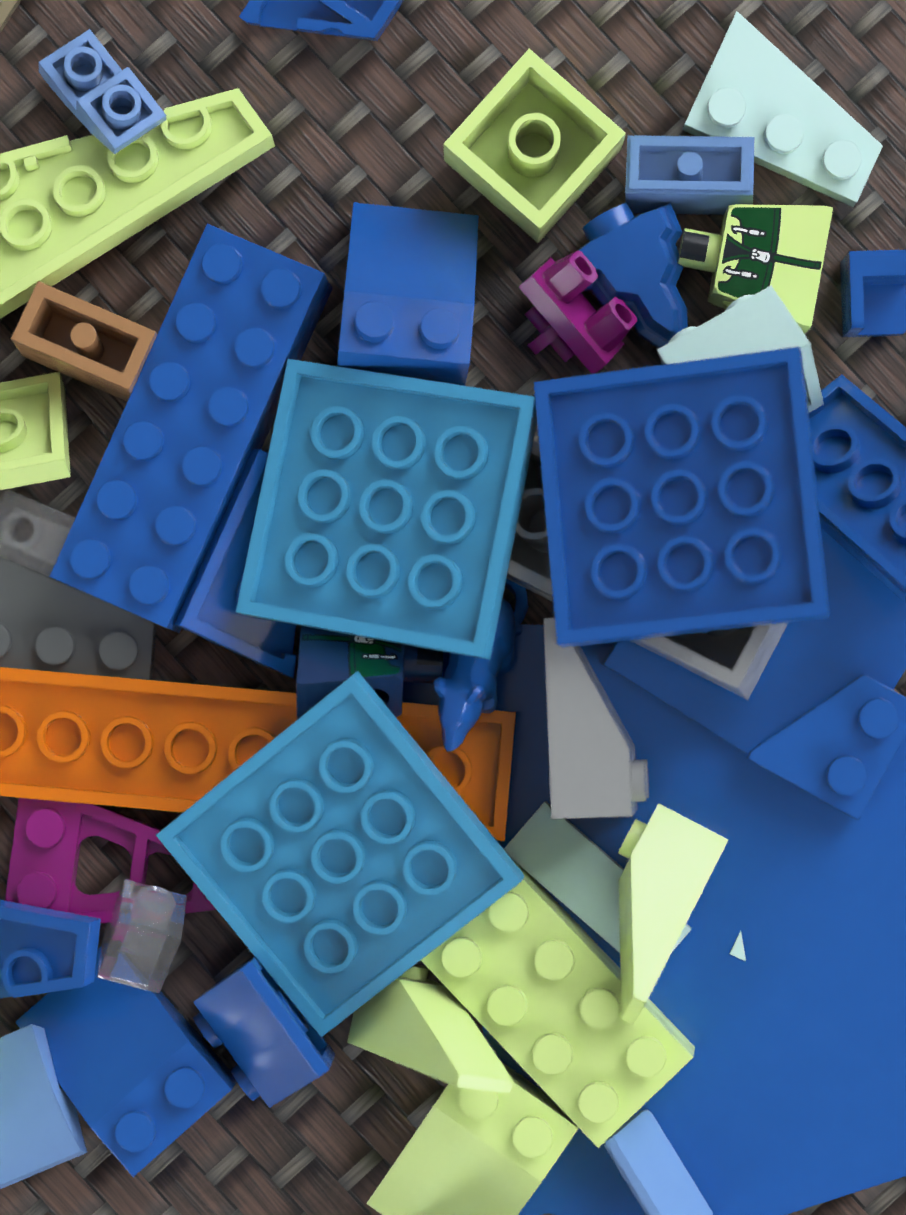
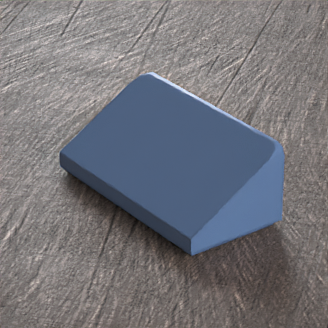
M627 135L626 203L629 205L632 213H645L671 203L675 214L724 215L729 205H753L755 137Z
M648 1109L633 1115L605 1141L604 1147L646 1215H713L712 1210L657 1120Z

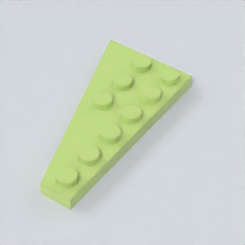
M239 88L164 108V113L167 115L166 121L116 154L104 146L94 135L71 141L66 135L1 153L0 319L29 301L37 281L51 287L275 147L272 134Z

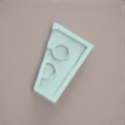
M737 11L682 129L695 136L755 137L754 163L851 207L856 205L883 147L881 143Z

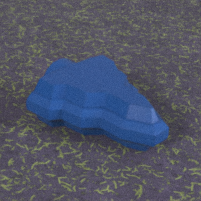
M624 203L588 222L582 230L589 242L578 250L582 251L596 268L598 278L583 291H591L602 307L614 297L623 300L637 317V322L633 327L640 337L658 349L668 344L676 333L688 328L687 307L676 287L684 266L678 264L679 252L676 247V243L682 236L683 231L671 203L639 214L636 217L629 205Z

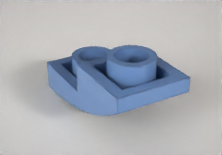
M90 29L38 62L39 74L77 119L114 154L166 121L167 115L131 69L126 67L122 70Z

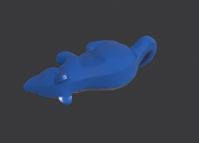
M506 579L505 587L516 597L515 612L513 613L510 603L503 597L491 659L486 660L450 653L449 664L443 678L434 679L435 691L439 696L437 709L442 727V741L447 752L454 751L462 744L467 733L480 718L481 713L490 714L495 711L498 703L497 680L495 678L499 673L510 671L515 655V636L522 633L520 624L527 613L528 601L526 589Z

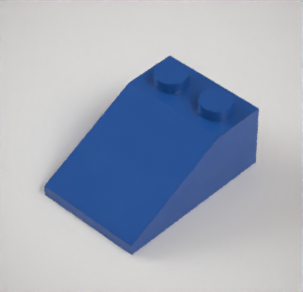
M353 202L338 367L465 386L470 365L474 317L479 215Z
M113 936L98 948L94 983L81 988L49 992L16 1021L20 1029L30 1024L44 1028L57 1082L89 1127L132 1177L139 1173L228 1094L237 1083L228 1067Z

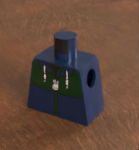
M301 626L296 682L297 719L357 671L397 718L402 714L403 682L434 683V679L442 677L443 652Z

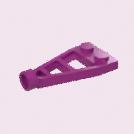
M19 798L5 901L100 918L101 923L216 910L195 883H193V889L186 895H151L146 891L145 884L149 856L155 852L171 855L156 836L162 829L102 805ZM98 836L123 846L129 852L132 858L130 880L123 889L112 893L88 895L77 888L76 876L80 846L85 838Z

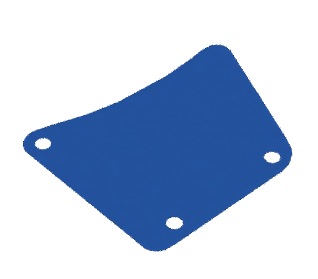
M520 624L522 633L515 636V655L510 671L499 673L495 678L497 680L498 699L495 710L516 712L505 841L496 840L503 849L545 801L551 805L544 625ZM617 642L581 646L635 745L636 760L647 759L649 798H646V801H637L638 810L630 817L566 819L622 868H625L629 859L618 854L631 826L635 819L648 824L658 803L728 839L687 921V924L692 928L691 931L670 954L649 996V999L695 1046L694 1057L635 1114L646 1109L652 1112L712 1210L713 1215H787L906 1176V736L860 819L855 820L746 759L748 754L713 734L668 704L655 698L620 674L604 666L605 660ZM443 652L442 678L449 664L450 653ZM403 682V702L438 705L439 696L435 691L434 683ZM542 886L620 968V953ZM740 930L746 962L730 954ZM483 1027V1035L498 1059L544 1091ZM578 1128L518 1215L646 1214L604 1147L605 1142L597 1148Z

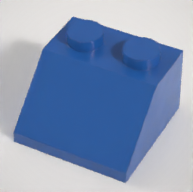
M255 956L209 988L193 1002L200 1011L193 1017L197 1027L214 1048L224 1044L238 1064L231 1069V1072L241 1089L252 1101L261 1096L270 1108L319 1078L331 1067L335 1052L324 1037H321Z

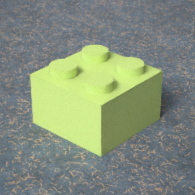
M528 49L443 144L444 161L532 239L539 243L622 150L626 133L531 49Z

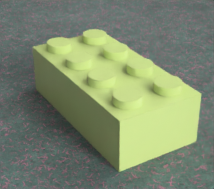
M514 862L525 875L522 882L421 959V961L599 1148L694 1057L695 1046L649 998L633 1025L621 1019L620 968L528 872Z

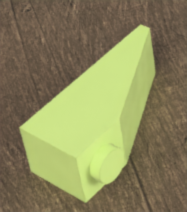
M659 803L648 824L635 819L618 854L629 859L619 879L621 1019L632 1025L646 1004L728 842V839Z
M415 964L353 1013L347 1043L455 1087L510 1094L513 1083L512 1078L462 1003L444 984L427 979L428 967Z

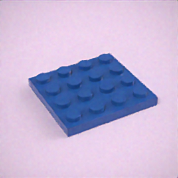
M800 347L534 382L558 646L562 648L830 618L804 367Z

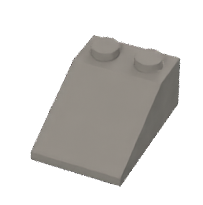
M544 618L551 819L633 816L638 810L637 801H646V798H649L647 759L636 760L635 745L581 646L563 648L558 646L555 618Z

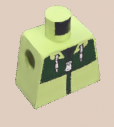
M729 205L723 217L720 235L684 228L678 264L687 268L713 272L708 302L724 309L736 299L745 295H755L772 285L805 334L812 326L833 207L813 205Z

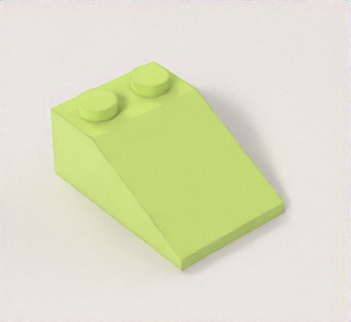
M501 1062L513 1080L510 1094L460 1088L448 1084L366 1204L382 1215H518L579 1127L547 1093Z

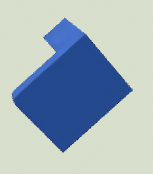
M906 250L849 251L840 262L843 337L903 335L906 332Z

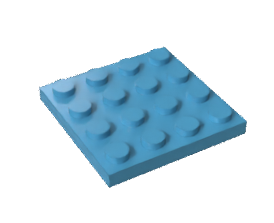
M288 359L236 613L490 660L537 427L535 397Z
M358 671L156 834L157 838L321 1037L522 882L525 876Z

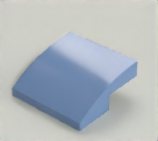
M33 1024L0 1037V1189L87 1153L76 1107L64 1090L59 1088L45 1030Z

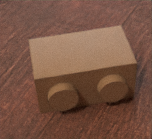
M37 281L11 340L23 357L128 402L157 337V333L154 330Z

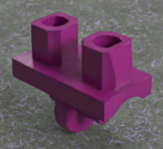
M577 250L557 262L552 257L549 258L519 286V289L534 305L524 314L539 331V334L526 345L532 353L536 355L550 344L564 362L576 355L590 373L595 374L624 345L622 340L636 324L637 317L625 302L617 297L612 298L596 311L581 292L598 278L596 268L582 251Z

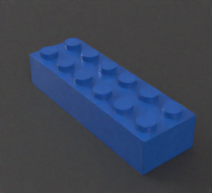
M210 224L206 225L49 577L162 627L180 633L182 628L174 625L252 451L254 449H262L276 417L287 360L301 361L333 289L323 272Z

